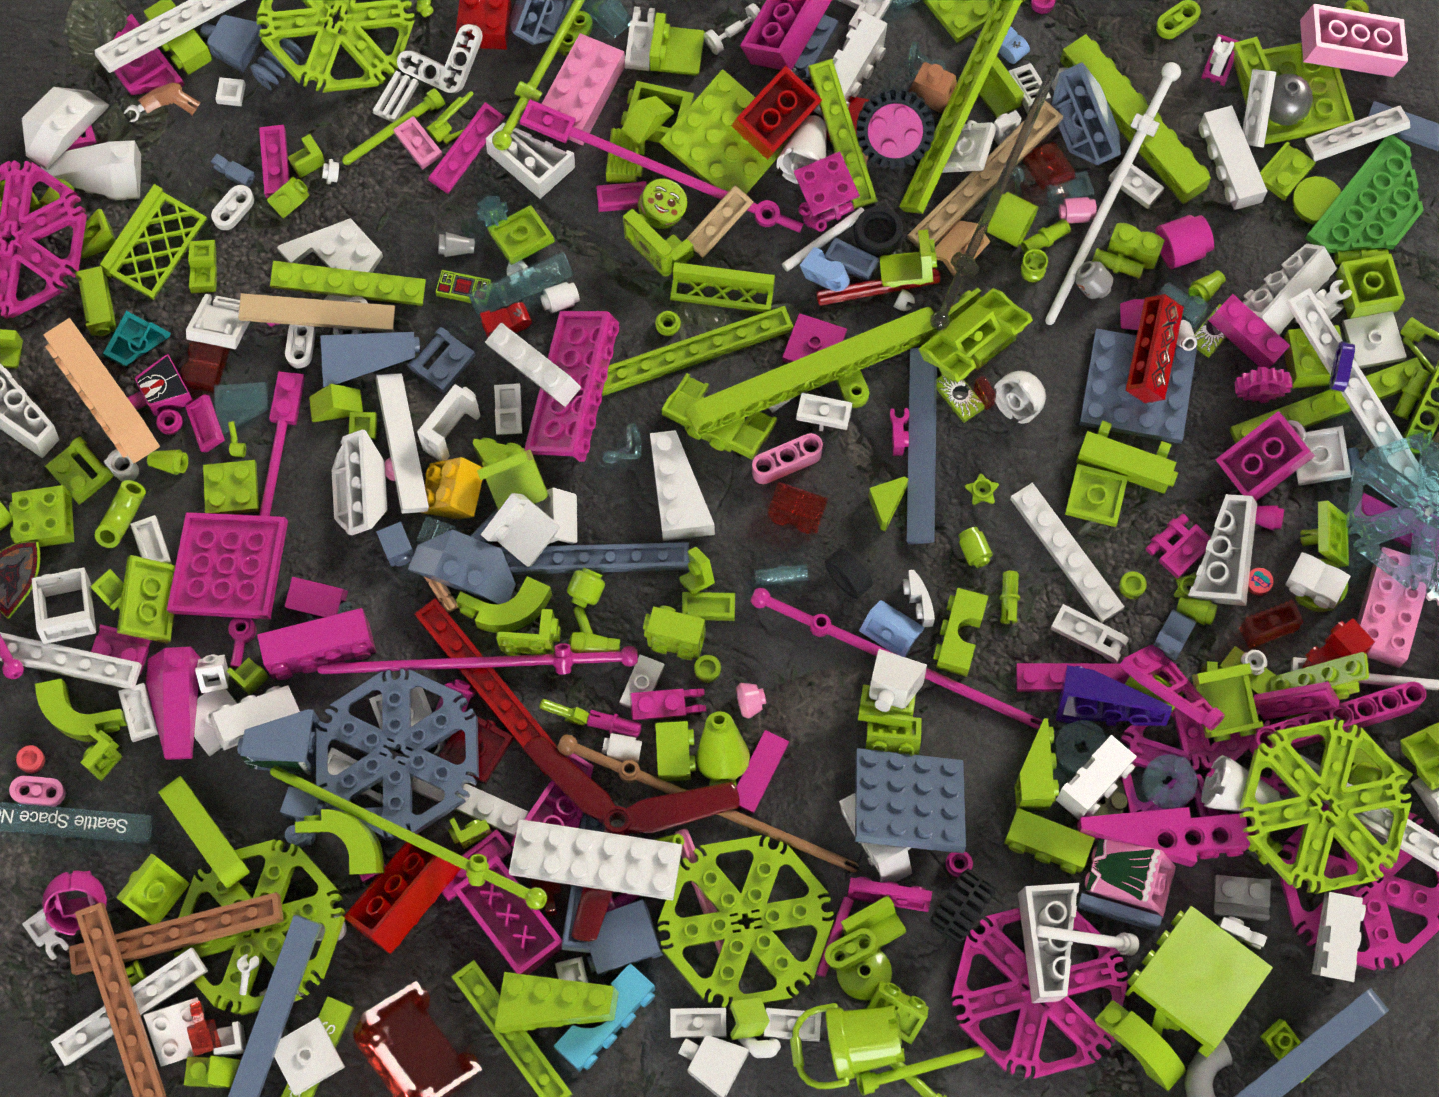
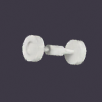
M752 3L745 8L748 18L742 22L739 20L732 24L720 36L711 29L704 33V39L714 54L717 55L724 50L721 42L722 39L737 34L749 22L753 24L760 12L756 4Z

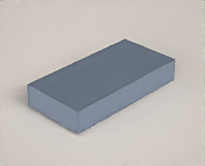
M834 238L824 255L831 262H841L847 273L866 282L870 280L880 258L838 238Z

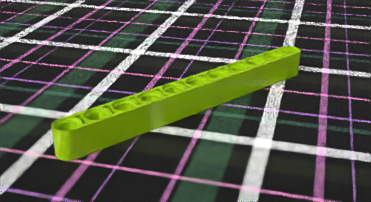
M930 307L922 308L695 401L686 408L685 413L697 434L709 433L796 397L801 393L808 392L924 344L940 332L943 326Z

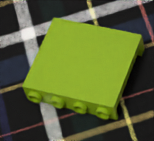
M1190 906L1185 913L1180 910L1170 924L1174 926L1171 932L1165 930L1156 943L1160 947L1156 953L1151 949L1141 962L1145 965L1142 972L1136 969L1127 983L1130 985V988L1125 995L1129 996L1134 991L1198 1040L1202 1044L1198 1051L1207 1058L1217 1048L1273 967L1193 906Z

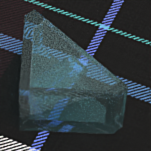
M587 0L582 5V8L614 38L629 27L630 21H632L620 0Z

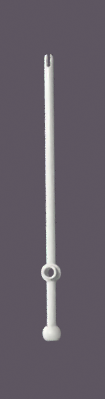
M1169 62L1162 67L1161 73L1163 78L1144 116L1137 113L1133 119L1131 128L1136 129L1137 132L1046 316L1045 322L1048 325H1052L1055 322L1076 280V272L1084 263L1145 136L1148 134L1154 137L1160 123L1154 121L1156 113L1171 83L1176 81L1181 75V68L1176 63Z

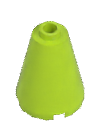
M714 712L706 719L697 750L696 762L698 769L706 778L720 782V779L728 778L729 781L735 780L744 774L749 766V749L732 717L726 712Z

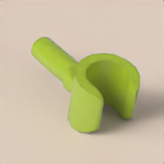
M234 421L228 422L231 436L229 453L235 457H245L246 444L238 443Z

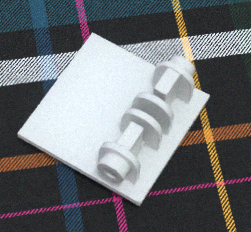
M198 997L143 1015L161 1067L186 1059L187 1057L211 1051L215 1048L203 1015L204 1007L202 1002H199Z

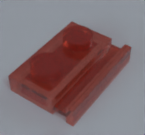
M1055 142L1032 149V152L1022 159L1041 190H1044L1045 186L1050 184L1053 187L1075 179V170Z

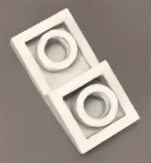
M909 570L907 579H903L904 595L909 594V603H916L917 619H922V626L933 627L935 618L928 591L915 570Z

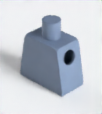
M223 15L216 26L205 22L201 27L200 35L208 39L207 45L213 56L239 72L244 73L261 43L262 37H259V31L262 28L255 21Z

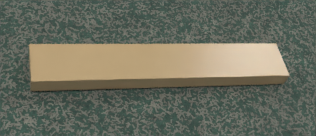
M241 293L238 318L240 321L393 333L395 306Z

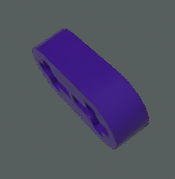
M1343 341L1339 343L1329 382L1330 389L1341 392L1346 390L1355 354V344Z

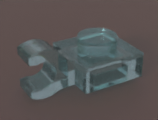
M1084 171L1063 176L1062 184L1049 186L1050 191L1047 192L1049 202H1055L1065 196L1068 199L1091 198L1095 192L1088 172Z

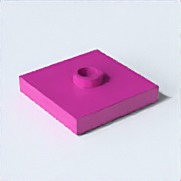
M799 313L782 361L790 363L842 342L845 339L847 329Z

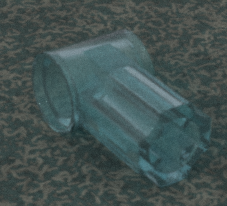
M1169 282L1163 286L1158 294H1166L1184 307L1181 320L1188 321L1193 330L1210 310L1209 305L1202 298L1195 295L1190 297Z

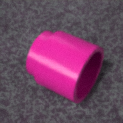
M1188 215L1156 227L1155 234L1165 240L1160 254L1170 269L1205 258L1206 253L1214 249V238L1211 228L1202 215L1196 217Z

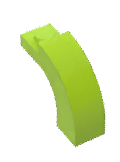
M527 576L517 595L508 602L488 604L460 591L456 603L463 615L469 618L476 616L475 623L478 629L494 633L511 632L533 622L541 614L542 609H545L552 596L550 586Z
M62 679L35 684L37 701L43 714L60 732L70 738L85 742H96L87 733L90 728L98 733L100 730L116 732L120 730V727L127 726L124 712L121 709L95 714H81L74 711L70 703L68 685Z
M321 809V815L304 816V821L295 822V833L330 832L341 838L349 853L350 875L384 873V859L380 842L373 830L363 820L344 811Z
M1112 1000L1095 1019L1096 1024L1120 1042L1137 1058L1147 1076L1165 1090L1169 1091L1186 1072L1182 1061L1168 1043L1133 1011L1128 1012Z

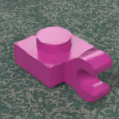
M905 408L904 416L897 418L895 410L891 409L889 419L892 424L893 456H903L904 447H909V433L904 431L903 428L909 420V410Z

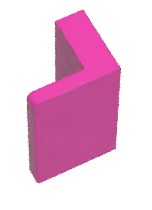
M292 577L285 607L321 617L338 614L341 600L346 601L348 591Z

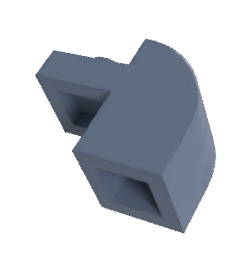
M1172 610L1156 638L1154 646L1161 649L1165 656L1176 661L1196 621Z

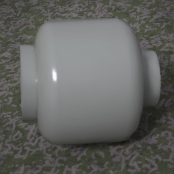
M1088 261L1078 268L1075 282L1088 298H1104L1110 293L1113 276L1101 262Z

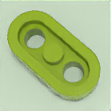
M1183 0L1169 9L1157 21L1156 31L1158 35L1165 39H1173L1198 21L1201 13L1200 6L1195 1ZM1183 14H1189L1191 17H1185Z
M585 11L578 12L558 49L562 55L568 56L580 33L586 36L590 35L593 29L590 14ZM578 20L584 21L583 23H577ZM567 39H571V40H572V41L569 42V43L565 42V40H567Z
M861 370L836 380L844 401L851 402L853 408H860L867 403L869 389ZM859 390L861 394L854 395L852 391Z
M866 928L858 929L827 947L825 951L826 962L832 969L844 971L873 956L879 947L878 939L871 930ZM869 942L867 948H861L862 943ZM840 954L845 955L842 961H837V957Z

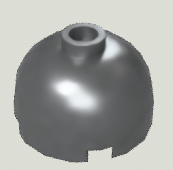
M1282 74L1275 77L1269 119L1280 125H1294L1308 115L1313 96L1307 81L1295 74Z

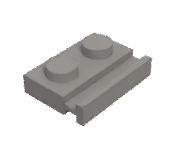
M1215 875L1213 916H1232L1241 919L1268 921L1270 919L1271 880Z

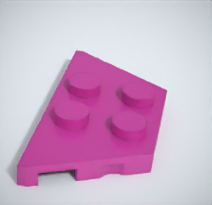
M132 14L127 17L128 23L122 32L118 31L114 39L141 26ZM158 48L113 71L131 95L149 93L158 87L173 82L180 84L181 87L184 86L183 80Z

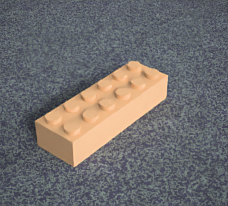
M70 318L43 334L49 343L45 346L123 458L128 456L133 464H135L160 447L142 417Z

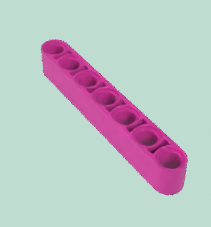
M1408 682L1340 703L1337 708L1314 711L1263 727L1250 741V751L1254 755L1255 749L1261 744L1260 739L1266 740L1270 746L1268 748H1272L1273 744L1268 736L1277 730L1334 719L1333 716L1344 720L1343 730L1348 733L1349 727L1353 724L1357 725V728H1364L1412 713L1426 699V690L1418 682ZM1406 693L1413 696L1415 701L1408 699ZM1382 701L1387 702L1390 705L1391 709L1386 708L1382 704ZM1358 708L1364 710L1367 716H1362L1358 712ZM1321 735L1297 738L1292 741L1291 746L1297 749L1325 739Z

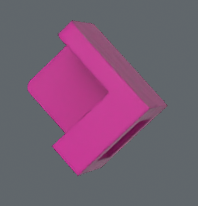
M1133 299L1120 303L1122 329L1138 330L1144 304L1143 299Z

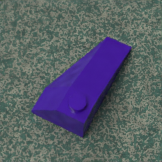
M1067 665L1055 721L1081 726H1091V721H1106L1107 726H1116V722L1129 721L1134 726H1167L1172 706L1095 670Z

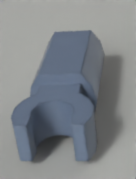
M216 154L211 160V163L215 164L213 168L220 173H225L226 178L248 188L252 185L255 179L254 172L234 161L229 162L219 154Z

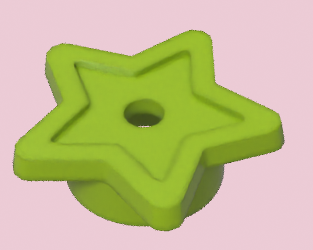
M979 474L977 480L974 483L966 484L965 488L973 495V505L982 501L994 504L993 492L998 488L999 484L991 482L983 474Z
M1197 572L1189 576H1181L1179 579L1175 578L1178 585L1174 593L1175 598L1197 599L1189 597L1190 590L1187 589V586L1193 587Z

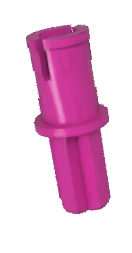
M595 710L590 711L591 715H589L587 726L603 729L609 731L610 734L618 733L636 738L641 733L642 725L639 722L620 718L618 714L613 716Z

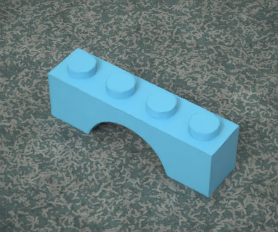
M631 963L611 983L619 992L615 1020L606 1021L595 1028H580L572 1025L554 1045L555 1050L579 1072L583 1068L586 1070L591 1068L597 1061L598 1057L596 1054L601 1048L608 1049L617 1039L615 1033L622 1026L627 1028L636 1018L634 1012L640 1006L645 1008L655 997L653 994L655 985Z

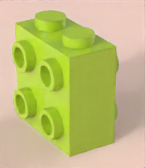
M60 485L12 493V502L9 504V510L13 517V527L10 529V534L15 544L20 542H39V547L74 542L72 493L67 488Z
M653 606L651 615L646 614L643 629L645 630L644 637H647L648 647H652L651 649L657 653L666 654L667 651L676 653L679 658L685 660L698 659L706 636L705 619H702L699 614L693 612L682 614L675 612L676 610L669 606H660V608Z

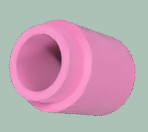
M1088 197L1064 199L1063 204H1059V218L1065 219L1068 224L1090 222L1097 214L1095 199H1089Z

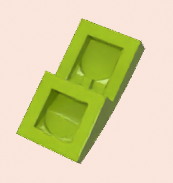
M215 240L189 241L190 292H216L217 262Z

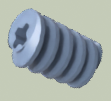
M283 38L280 40V47L298 65L299 61L296 55L305 58L306 55L303 50L291 39ZM270 50L265 51L264 57L258 58V64L251 65L254 77L269 90H272L269 82L275 85L279 84L275 77L276 75L285 78L282 69L286 68Z

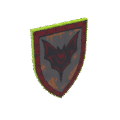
M39 542L16 543L0 552V612L7 619L11 618L32 590V578L38 576L40 567Z

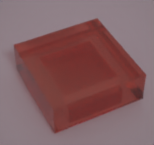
M986 377L977 378L974 391L985 405V410L994 406L996 394Z

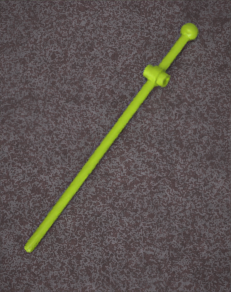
M585 0L573 1L531 79L527 84L522 81L519 82L514 94L520 98L502 131H498L493 135L492 143L496 149L507 150L511 146V134L529 100L539 101L542 92L537 90V87Z
M278 766L270 769V774L273 777L466 870L468 882L473 886H481L486 880L525 899L527 906L531 909L539 910L546 904L547 895L543 889L536 887L528 889L489 870L487 858L482 854H474L469 860Z

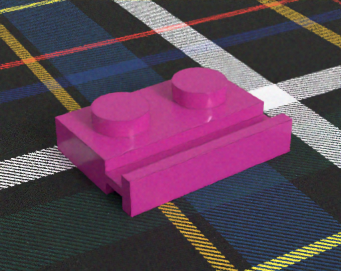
M100 624L98 636L96 635L91 652L139 662L142 665L139 673L141 675L152 640L117 633V628Z

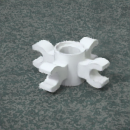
M1343 280L1333 282L1329 293L1322 289L1314 294L1330 320L1344 308L1342 304L1339 305L1337 302L1348 298L1352 294L1351 290H1346L1343 294L1339 292V286L1344 282Z

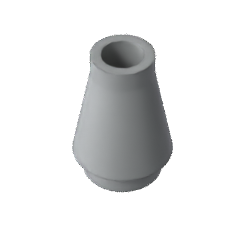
M448 232L439 234L438 254H442L444 257L468 253L474 254V238H467Z

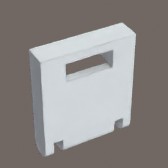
M205 294L186 329L187 340L236 349L250 321H240L238 318L240 300L216 296L212 306L211 295Z

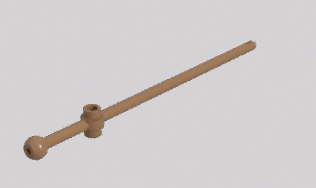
M563 735L557 749L561 754L569 756L574 753L619 773L620 779L626 783H633L637 780L667 794L687 791L641 771L638 763L634 760L620 762L577 744L578 741L572 735ZM627 769H631V770H633L634 772L631 773V774H628V773H626L625 771H626ZM735 810L717 814L850 872H857V870L845 865V863L859 867L858 863Z

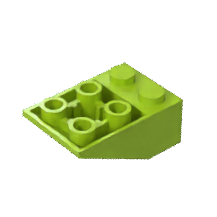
M1048 718L1043 719L1014 785L1016 810L1020 808L1025 811H1046L1056 801V796H1059L1058 780H1053V769H1056L1057 766L1056 754L1051 753V743H1054V729L1049 727Z

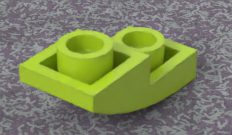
M1282 1019L1277 1020L1260 1036L1278 1060L1302 1043L1286 1021Z

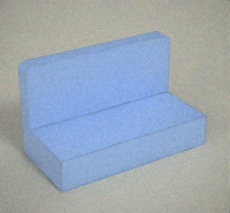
M880 600L869 611L859 632L889 651L906 657L915 640L923 632L924 627Z

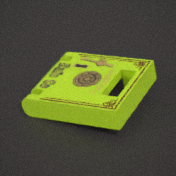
M632 208L623 216L625 239L663 276H669L673 271L671 246L646 222L647 219L641 213L638 214Z

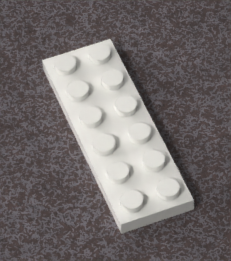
M519 819L509 875L673 901L682 844Z

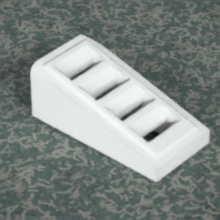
M1031 63L1008 71L1024 92L1022 104L1027 114L1032 113L1044 101H1047L1049 104L1051 103L1052 98ZM1025 72L1029 73V75L1021 78L1017 76ZM1030 79L1032 80V82L1028 84H1022V82L1028 81ZM1032 87H1035V88H1036V89L1031 90V91H1028V92L1026 91V89H1029V88H1032ZM1039 94L1038 97H1035V98H1032V99H1031V97H1030V96Z

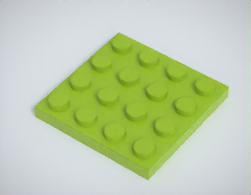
M1302 43L1263 49L1271 71L1276 72L1275 77L1282 74L1298 75L1307 81L1313 96L1308 115L1296 124L1280 125L1268 119L1264 145L1315 136L1355 122L1339 68L1303 62ZM1234 55L1235 69L1247 106L1249 88Z
M722 69L659 143L704 182L727 192L736 185L747 194L775 162L792 135L767 160L731 127L735 119L755 97Z

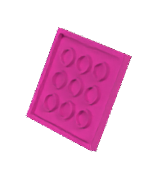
M186 512L167 611L182 615L271 619L288 520L285 517Z

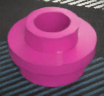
M166 409L158 415L156 424L162 433L170 435L181 429L183 420L176 410ZM168 420H174L172 425H166Z
M951 852L947 856L945 866L950 875L958 878L966 869L972 870L973 860L967 852H964V854ZM961 860L964 863V867L958 869L954 866V862Z

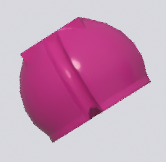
M77 870L73 871L72 874L68 872L62 873L47 885L42 899V907L46 921L53 929L63 934L75 935L76 931L80 930L75 912L101 902L106 907L107 898L103 885L97 878L91 875V871ZM78 890L87 893V897L67 900L65 892Z

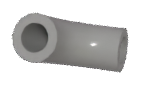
M1223 1039L1207 1058L1197 1051L1189 1063L1184 1083L1187 1097H1216L1213 1090L1215 1075L1221 1069L1233 1064L1231 1053Z

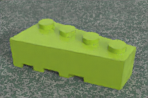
M504 972L495 1029L500 1033H510L511 1031L518 1030L527 1031L544 1027H562L569 1024L615 1020L619 992L614 986Z

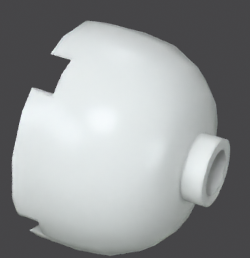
M1011 372L994 386L997 392L994 395V400L999 410L1009 419H1012V415L1020 421L1017 423H1029L1044 407L1046 399L1045 389L1041 381L1029 372Z

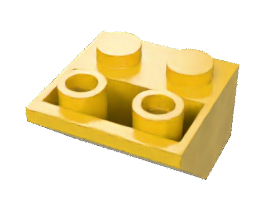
M462 457L430 463L426 471L424 485L429 508L427 512L421 513L457 520L474 517L482 484L477 470L483 467Z

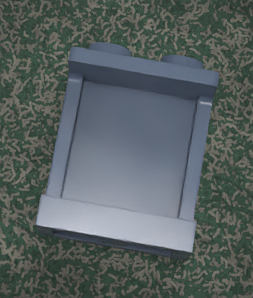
M643 899L605 913L598 937L595 941H591V956L587 957L592 972L597 971V974L603 977L606 976V973L627 966L630 963L632 964L649 957L654 959L664 955L647 904Z

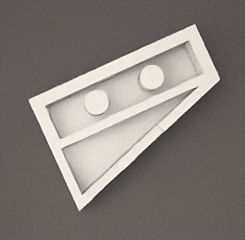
M502 123L486 137L487 153L539 199L575 168L573 152L569 150L565 152L554 147L552 143L547 141L544 143L533 138L531 134L514 128L511 134V146L507 150L496 149L492 143L493 135L498 131H502L505 123Z
M1111 735L1092 755L1084 767L1077 771L1076 776L1063 786L1056 801L1078 820L1080 817L1093 816L1101 807L1097 804L1103 796L1108 799L1118 788L1115 782L1121 776L1126 779L1134 770L1135 766L1132 763L1137 756Z
M1325 892L1311 974L1354 982L1357 950L1361 942V932H1359L1360 921L1364 920L1366 905L1362 904L1363 898Z

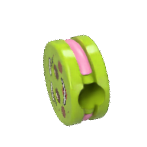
M656 179L650 182L645 187L638 201L639 213L647 219L646 222L649 225L659 229H666L676 225L687 208V197L684 190L676 182L669 179Z

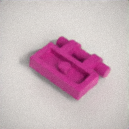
M1181 514L1177 519L1173 518L1167 524V528L1160 535L1156 534L1151 539V543L1145 548L1152 556L1158 550L1162 551L1164 555L1158 562L1177 579L1206 553V546L1211 539L1197 524L1190 530L1185 528L1184 525L1189 522V519L1184 514ZM1174 535H1178L1181 539L1172 546L1168 541Z

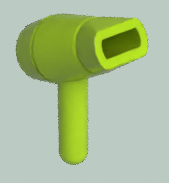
M581 606L574 608V614L581 632H573L569 638L568 645H570L573 653L620 651V639L593 634L584 608Z

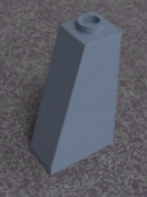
M414 332L320 335L323 387L329 384H338L415 358V352H420L419 337H414Z

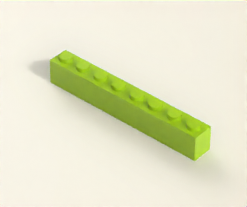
M1085 34L1062 50L1060 62L1065 68H1071L1081 62L1084 63L1101 85L1119 131L1131 143L1137 132L1136 129L1131 128V124L1137 113L1144 116L1149 107L1147 101L1141 93H1137L1134 90L1130 80L1125 75L1120 74L1112 59L1107 58L1101 52L1098 43L1091 40ZM1157 112L1154 121L1160 123L1154 137L1148 134L1145 136L1138 153L1184 205L1207 189L1211 177L1207 168L1195 160L1192 151L1181 144L1176 133L1172 129H1168Z

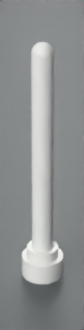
M1038 926L1036 928V935L1039 937L1116 948L1122 955L1132 956L1139 948L1137 936L1131 933L1123 932L1114 937L1047 926Z

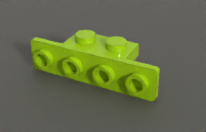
M1360 652L1273 676L1270 678L1271 692L1329 681L1339 700L1346 699L1350 694L1360 692L1358 681L1369 678L1367 654Z

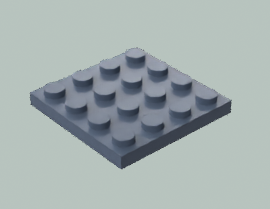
M1096 328L1079 425L1099 429L1103 420L1112 424L1110 431L1181 444L1184 436L1197 346L1191 351H1186L1176 344L1165 400L1144 403L1126 391L1137 336Z
M857 748L855 754V842L964 854L966 849L963 760L922 755L910 756V754L904 753L899 754Z

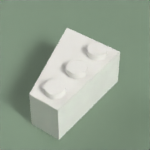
M854 793L840 800L839 803L842 815L855 836ZM858 842L859 844L861 843L869 857L867 859L870 865H875L878 870L881 883L886 881L896 883L912 874L908 850L911 848Z

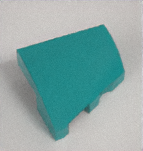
M126 311L101 356L126 367L169 338L171 333L152 322L148 323Z

